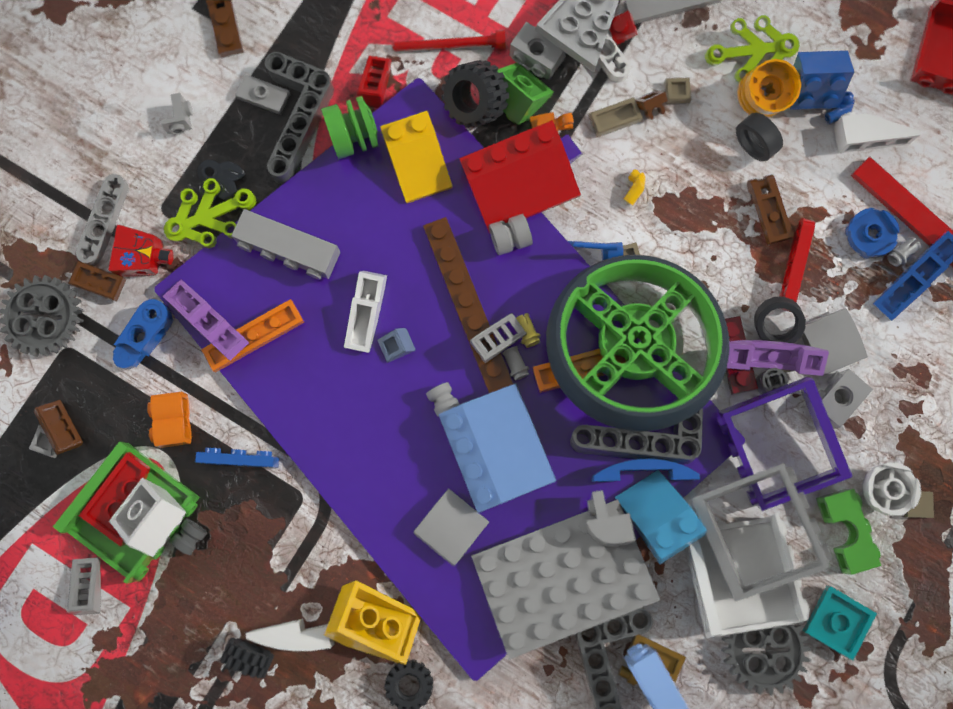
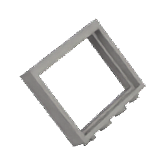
M785 463L692 499L698 516L707 529V537L735 602L831 568L829 561L833 560L830 549L827 543L821 545L817 534L822 533L815 517L809 518L805 510L810 507L803 492H797L794 483L798 482L793 468L791 466L786 468ZM780 474L818 561L744 587L708 501Z

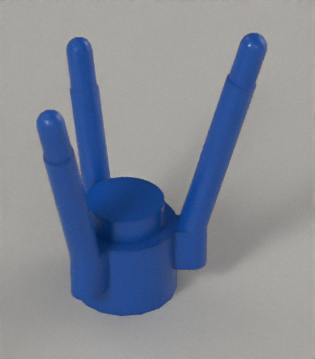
M568 241L573 247L601 249L602 261L623 256L622 242Z

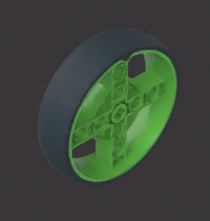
M623 255L609 258L580 272L568 283L557 298L551 310L546 331V346L550 367L565 395L576 407L593 419L608 426L629 431L659 430L678 424L693 416L716 393L726 372L729 360L730 345L727 324L723 312L710 290L695 275L683 267L668 260L647 255ZM619 281H639L656 285L667 290V292L653 307L638 303L621 307L599 287ZM666 304L674 305L676 310L669 309ZM593 305H600L604 310L597 311L593 308ZM574 308L600 329L598 342L603 359L583 379L573 366L566 342L567 325ZM687 308L697 318L706 341L707 357L702 376L675 353L676 333L672 323ZM619 321L622 323L623 328H616L612 322ZM649 321H656L660 327L651 326ZM638 338V339H640L642 342H639V344H636V343H634L633 340H636V339ZM620 355L624 357L626 363L617 362L614 356ZM651 355L660 356L663 362H655ZM672 372L681 374L683 380H676L672 376ZM597 374H606L609 381H600L597 378ZM654 376L677 396L679 400L656 408H635L605 398L604 395L621 377L642 380Z

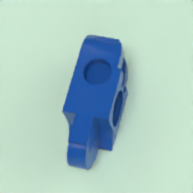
M149 299L138 307L114 343L116 348L113 351V361L117 367L125 370L137 367L145 356L149 357L164 338L173 323L172 313L164 303L156 299ZM141 332H144V333H145L144 339H143L141 342L138 343V342H137V337H138V335H139Z

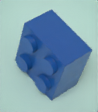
M848 50L798 52L793 66L800 75L801 90L795 103L790 106V110L839 108L854 75Z

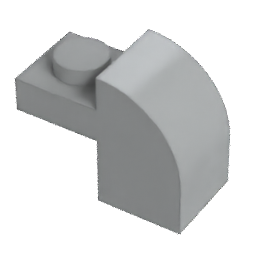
M603 490L592 492L591 500H587L589 515L595 516V519L587 520L585 524L590 536L599 544L609 547L633 544L635 537L630 513L608 517Z

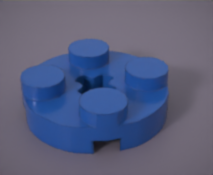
M866 208L857 213L845 229L850 246L862 258L869 259L884 256L897 245V234L900 233L899 225L896 219L885 210L879 211L873 210L874 208ZM868 228L878 231L876 239L869 236Z

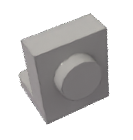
M175 93L170 95L174 117L161 120V126L168 134L179 135L186 130L192 129L190 116L193 115L190 102L186 101L181 93Z

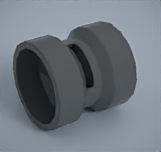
M771 368L760 373L756 377L757 391L760 394H764L787 385L788 378L785 372L778 368Z
M185 519L181 524L180 532L175 533L169 541L181 552L191 555L196 549L195 544L199 540H203L207 532L194 521Z

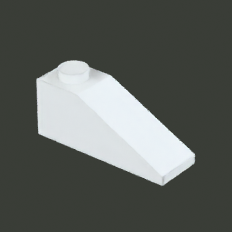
M855 112L843 114L833 125L838 153L909 145L920 136L919 130L867 113L856 114Z

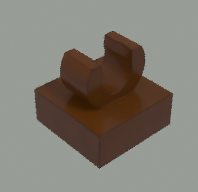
M655 90L635 101L639 110L644 111L645 117L653 120V109L657 108L658 114H665V107L662 104L667 102L668 99L664 91Z

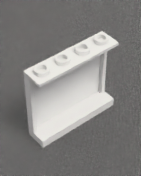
M774 513L771 517L718 525L744 587L794 569L792 563L794 561V553L792 547L787 545L785 538L787 529L784 520H780L779 513ZM707 534L685 548L706 639L797 624L809 620L807 616L809 615V606L806 599L802 598L800 591L802 587L801 579L735 602Z

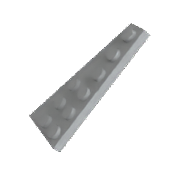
M559 0L538 22L535 31L594 72L619 0Z

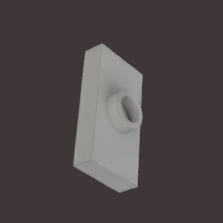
M244 74L235 96L239 100L281 115L290 92Z

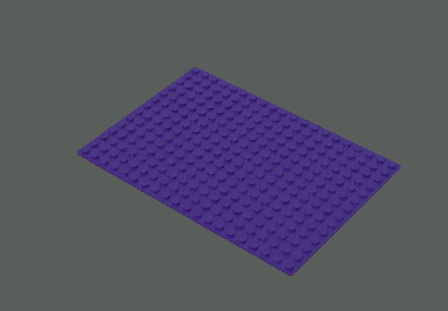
M416 78L372 113L378 131V147L372 148L369 138L363 139L366 151L361 149L358 142H354V155L338 159L332 145L250 210L253 213L337 245L341 253L329 279L322 276L321 279L313 278L306 274L307 270L299 267L297 270L290 269L283 265L284 261L276 258L274 261H270L260 256L261 252L254 249L251 252L245 251L237 246L238 243L233 238H229L224 233H221L216 237L217 243L213 248L204 247L157 284L154 291L201 349L211 343L162 297L180 280L184 281L235 330L290 299L294 302L305 323L219 371L473 681H477L507 655L472 556L587 512V500H591L592 492L603 490L605 504L615 501L616 496L657 470L620 471V481L591 482V476L618 463L637 459L583 454L574 451L570 445V439L578 426L615 427L603 424L585 414L570 401L561 388L539 393L533 373L534 366L549 363L546 331L550 313L557 298L568 283L580 272L590 267V265L542 212L526 219L532 236L533 244L531 246L521 249L515 246L512 252L500 256L497 254L491 234H489L459 159L483 149V146L463 124L458 125L456 119L449 117L450 112L445 110V104L421 78ZM428 111L453 188L406 204L380 126ZM444 217L449 222L489 325H494L511 313L515 318L528 313L536 333L541 335L539 338L540 343L535 346L526 348V345L521 343V338L505 350L517 346L525 366L529 367L528 376L515 381L514 377H511L513 384H517L556 478V481L479 512L489 523L454 567L413 534L448 489L476 510L440 417H437L434 411V402L429 401L426 393L448 382L452 388L450 394L457 398L460 405L489 394L423 228V225ZM229 227L227 233H232L235 227ZM360 271L387 275L381 309L369 353L344 348L352 299L355 297ZM607 284L599 287L621 307L625 306ZM593 305V308L597 311L604 310L600 305ZM576 308L573 309L567 325L566 342L569 356L599 349L598 337L600 329ZM619 321L612 322L616 328H623L622 323ZM510 322L507 323L506 326L513 336L516 335V330ZM406 328L415 351L387 363L378 339L395 329ZM502 328L497 330L505 341L509 339ZM495 337V340H496V342H497V345H500L499 341H498L497 338ZM637 338L636 340H633L634 343H636V344H639V342H642V341H641L640 339H638V338ZM502 351V352H501V355H502V357H503V360H504V362H505V365H506L507 370H508L509 375H510V373H512V372H511V370H510V368H509V366H508V363H507L505 357H504L503 354H502L504 351ZM651 355L655 362H663L660 356ZM672 372V376L676 380H683L681 374ZM607 375L597 377L600 381H609ZM654 376L642 380L621 377L604 395L605 398L635 408H656L671 404L677 399V396ZM711 400L703 407L701 453L694 461L684 465L699 473L700 479L668 481L682 498L731 456L727 446L730 439L727 433H722L717 419L721 418L718 412L720 410ZM682 421L686 430H693V426L689 421ZM674 425L646 432L673 434ZM736 429L741 444L744 445L745 438ZM579 434L576 436L579 443H589V438L586 435ZM603 438L604 445L607 447L615 446L612 438ZM629 440V446L633 450H640L641 447L638 441ZM655 443V448L658 452L666 453V447L662 443ZM682 445L681 451L683 454L692 456L691 449L688 446ZM659 470L668 480V470ZM632 524L633 533L636 541L640 537V535Z

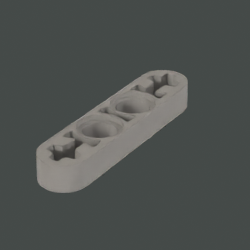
M118 174L108 175L104 179L76 250L78 260L91 266L97 265L102 260L128 194L129 185ZM117 183L121 185L120 188H115L114 190L111 188L112 185H117ZM107 195H110L111 197L114 196V197L116 198V200H113L112 198L107 197ZM112 203L113 210L109 214H102L101 209L103 205ZM102 225L104 233L100 237H94L93 229L96 226ZM92 240V241H94V242H96V243H99V244H98V245H95L94 243L91 244L89 241ZM86 251H93L94 255L87 257L85 256Z

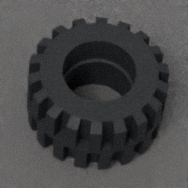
M476 60L457 65V67L449 71L450 74L445 76L444 80L446 83L442 84L441 89L444 91V94L441 95L442 101L445 100V110H449V117L456 119L458 125L464 124V127L467 128L478 127L496 120L497 117L504 113L502 110L506 109L508 105L505 99L509 98V93L506 92L508 83H504L503 78L505 76L502 72H497L498 67L496 65L490 66L488 61ZM472 83L479 92V105L475 103L471 95Z

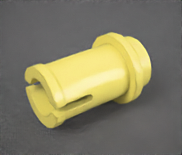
M527 313L524 316H518L516 318L527 333L522 337L521 343L525 344L526 348L540 343L539 338L541 335L536 333L530 315Z

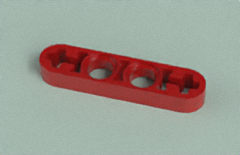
M801 218L796 227L779 297L784 296L797 302L814 234L815 221ZM781 308V310L791 312L788 309Z

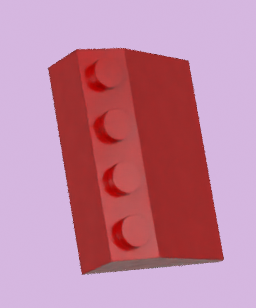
M553 120L459 158L489 234V224L502 220L508 223L509 218L523 214L527 219L581 196L562 140Z

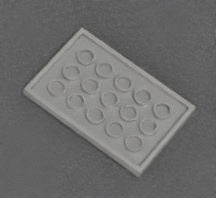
M618 500L606 504L608 517L624 514ZM589 511L473 555L474 565L509 660L660 601L636 541L633 544L617 547L599 544L587 531L586 521L595 519V516H590Z

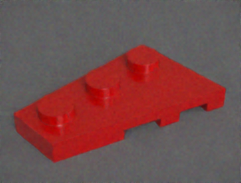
M131 452L126 453L79 516L122 547L125 541L110 523V519L142 477L147 480L151 467Z

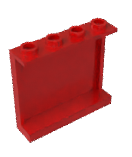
M935 0L929 9L910 81L918 83L922 87L941 90L945 94H953V0Z

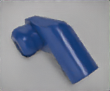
M846 91L839 108L825 113L827 124L835 123L843 114L852 112L855 102L852 92Z

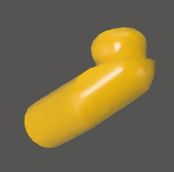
M634 169L628 176L629 181L634 184L623 198L631 205L635 204L645 188L646 176L637 169Z

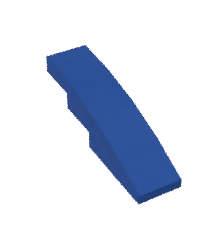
M946 231L873 302L891 321L949 268V265L953 262V234Z

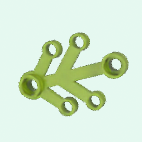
M761 15L754 21V28L758 32L763 31L774 41L770 43H765L750 31L744 19L737 18L731 23L730 30L733 34L742 37L750 45L724 48L722 45L715 44L707 49L705 60L709 65L716 66L726 58L752 55L743 68H740L735 73V80L740 83L742 80L740 72L743 71L747 74L753 70L766 53L775 52L770 60L790 58L798 52L800 43L798 38L792 33L781 34L771 25L770 18L766 15ZM759 20L765 22V27L759 25ZM735 23H740L742 29L737 30L735 28ZM785 41L791 43L790 49L785 47ZM714 50L720 52V58L714 56Z
M209 178L203 184L205 193L197 212L190 218H187L191 206L197 202L198 196L189 188L181 192V206L176 217L170 218L165 223L164 234L169 240L174 242L187 238L201 243L205 248H213L217 243V239L211 232L199 233L192 230V228L202 225L222 232L229 238H233V232L227 233V229L231 226L236 227V224L231 221L224 223L214 218L238 207L242 210H251L256 205V197L250 190L241 189L235 194L234 198L210 208L215 195L220 191V185L215 179ZM210 184H215L213 190H208ZM188 194H193V197L190 200H186V196ZM248 195L246 201H240L241 196ZM179 225V230L172 232L173 227ZM209 236L212 237L211 242L205 244V238Z

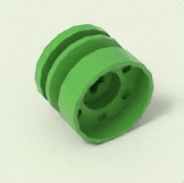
M362 96L356 97L359 107L357 110H353L350 100L346 101L347 113L344 114L337 104L321 109L338 159L354 155V142H358L361 149L366 151L363 140L369 138L372 148L378 147L376 124L372 112Z

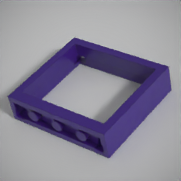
M805 377L718 411L721 417L717 419L719 427L723 434H728L730 442L727 443L731 456L733 458L737 457L740 466L737 467V471L741 479L754 475L731 417L801 390L832 469L794 483L797 492H803L804 495L853 477L814 379ZM758 483L749 485L750 490L746 491L752 506L756 505L761 511L791 501L786 487L762 495Z

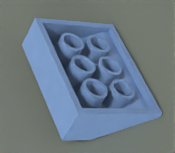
M517 384L438 414L478 513L556 481Z

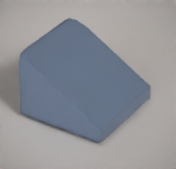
M406 328L395 329L378 339L387 363L415 351Z

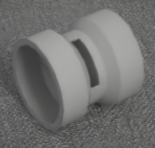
M448 382L426 393L429 401L434 402V411L437 417H439L438 414L460 405L457 398L450 394L452 388Z

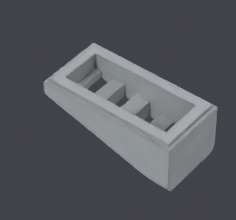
M511 313L470 340V343L483 362L486 363L527 333ZM509 322L517 332L514 336L506 326ZM502 328L509 339L505 341L497 330ZM494 334L500 345L496 346L489 336ZM484 339L492 348L489 352L481 342Z
M100 558L73 559L67 613L73 615L100 614ZM81 568H91V572L81 573ZM81 579H90V583H81ZM81 590H89V594H81ZM81 601H88V605L81 606Z

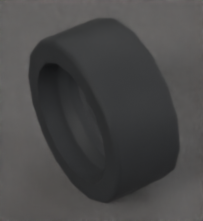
M752 113L736 127L738 142L755 160L761 162L768 161L783 147V138L779 129L763 114Z
M784 296L772 297L765 300L757 308L754 315V326L761 340L794 344L802 337L806 329V319L800 306L794 300ZM781 308L791 311L795 317V324L789 332L782 335H773L765 329L764 320L771 311Z

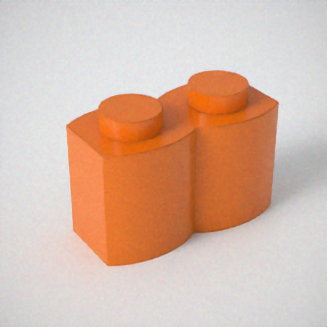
M182 391L151 395V401L147 405L149 417L153 420L152 427L149 429V438L154 443V446L164 448L191 444L188 395Z

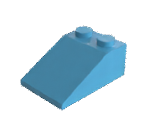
M659 470L615 497L619 501L624 513H630L631 523L659 564L667 561L706 534L707 529L695 512Z

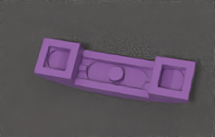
M764 340L730 341L727 368L750 370V367L795 370L798 374L823 376L829 351L786 342Z

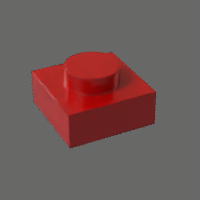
M629 10L613 17L609 30L616 45L638 35Z

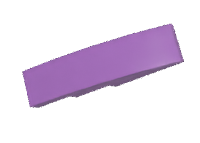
M180 280L162 296L229 361L249 343L184 281Z

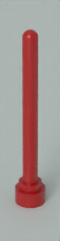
M495 30L496 33H491V36L399 41L392 44V49L398 52L492 46L496 50H506L505 30Z

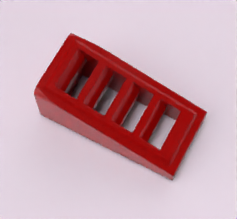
M368 55L357 91V96H362L367 106L380 108L383 105L392 59ZM372 67H378V68H384V69H383V70H377V69H372Z

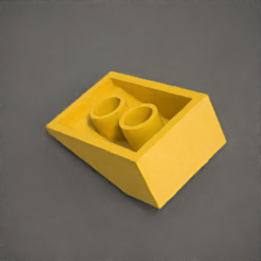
M428 111L380 126L406 204L453 188Z
M353 581L342 586L324 636L344 646L405 665L421 617L414 609L358 581Z

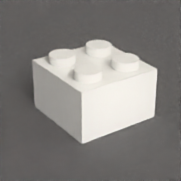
M142 477L110 519V523L127 545L153 557L163 547L173 529L180 524L186 511L165 489Z

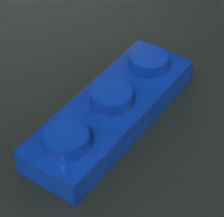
M205 448V452H196V463L279 468V458L272 456L271 451H257L256 455H246L247 450L231 449V454L221 453L219 448Z

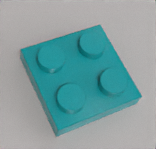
M826 585L803 632L853 661L877 613L832 586Z

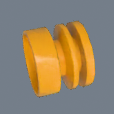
M767 60L745 74L740 81L737 91L739 104L749 115L756 112L766 117L776 115L792 106L799 97L801 90L800 75L796 68L785 60ZM763 87L766 88L765 92L768 94L764 96V90L761 89Z

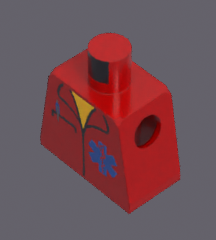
M117 225L108 271L122 277L157 275L159 264L171 265L174 253L173 250L162 249L163 241L153 234Z

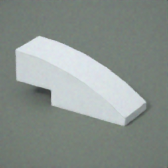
M367 271L359 272L355 297H353L344 348L370 352L387 275Z
M303 619L259 628L246 633V639L281 650L314 651L331 648L335 644L334 640L324 636L328 624L305 629Z

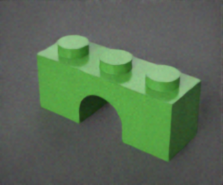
M844 489L817 497L816 501L824 523L841 521L848 528L849 537L846 543L833 548L841 573L853 575L882 566L879 560L881 558L880 550L873 543L870 534L872 528L868 519L863 515L861 509L863 507L862 499L855 492V489Z

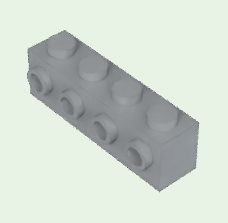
M245 209L232 234L239 248L251 252L252 249L261 252L260 256L270 261H274L275 258L284 261L283 265L293 270H297L298 267L307 270L306 274L316 279H321V276L327 279L330 278L341 253L335 244Z

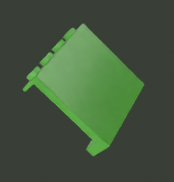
M119 441L53 527L60 533H69L126 577L123 582L127 584L139 582L143 579L149 570L147 566L153 559L156 560L163 553L165 547L160 548L153 557L127 545L126 542L120 547L79 516L124 455L131 452L151 467L147 480L165 489L186 511L182 520L185 516L189 517L198 506L196 502L200 497L131 444ZM180 524L173 529L166 541L169 537L171 538L175 533L179 532L181 529Z

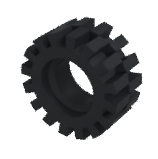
M229 638L220 661L226 667L233 668L235 672L239 671L243 675L247 674L250 677L261 679V677H266L274 654L269 650H265L262 646L249 643L247 640Z
M414 659L412 661L407 660L405 665L395 664L388 673L384 685V690H386L385 696L387 699L389 698L390 705L392 707L395 705L398 707L397 709H420V707H424L433 691L434 681L431 671L425 667L424 663H418ZM406 675H412L419 681V691L412 696L404 695L399 689V681Z

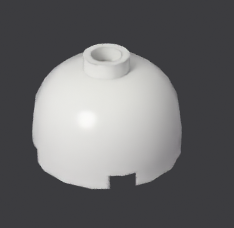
M883 463L872 468L865 475L862 483V492L867 504L873 510L884 515H904L911 508H915L921 496L920 482L918 479H915L909 467L900 463Z

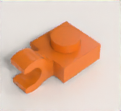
M554 112L530 117L531 128L553 120L557 131L572 129L574 123L572 113L563 114L558 118H555Z

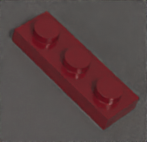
M741 317L725 318L729 342L746 340ZM750 367V370L726 368V377L731 395L758 389L753 367Z

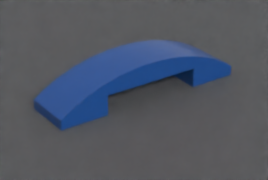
M637 459L607 467L591 476V482L620 481V471L668 470V481L700 479V474L675 462L658 459Z

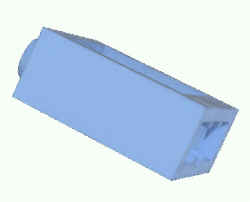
M641 643L627 650L628 655L623 658L652 709H689L655 650L647 644L642 646Z

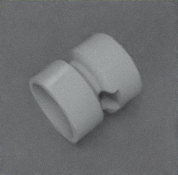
M523 214L509 218L508 223L502 220L489 224L492 241L499 256L512 252L515 246L521 249L533 244L531 232Z

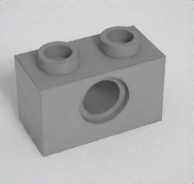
M526 22L510 44V56L516 63L529 67L535 75L550 80L564 60L566 52L535 31L536 27ZM533 51H539V52H541L542 54H540V55H534V54H532L531 52H533Z
M850 369L842 372L836 371L827 380V383H829L824 391L822 389L818 391L833 429L840 428L873 390ZM835 392L841 395V404L836 402L834 398Z

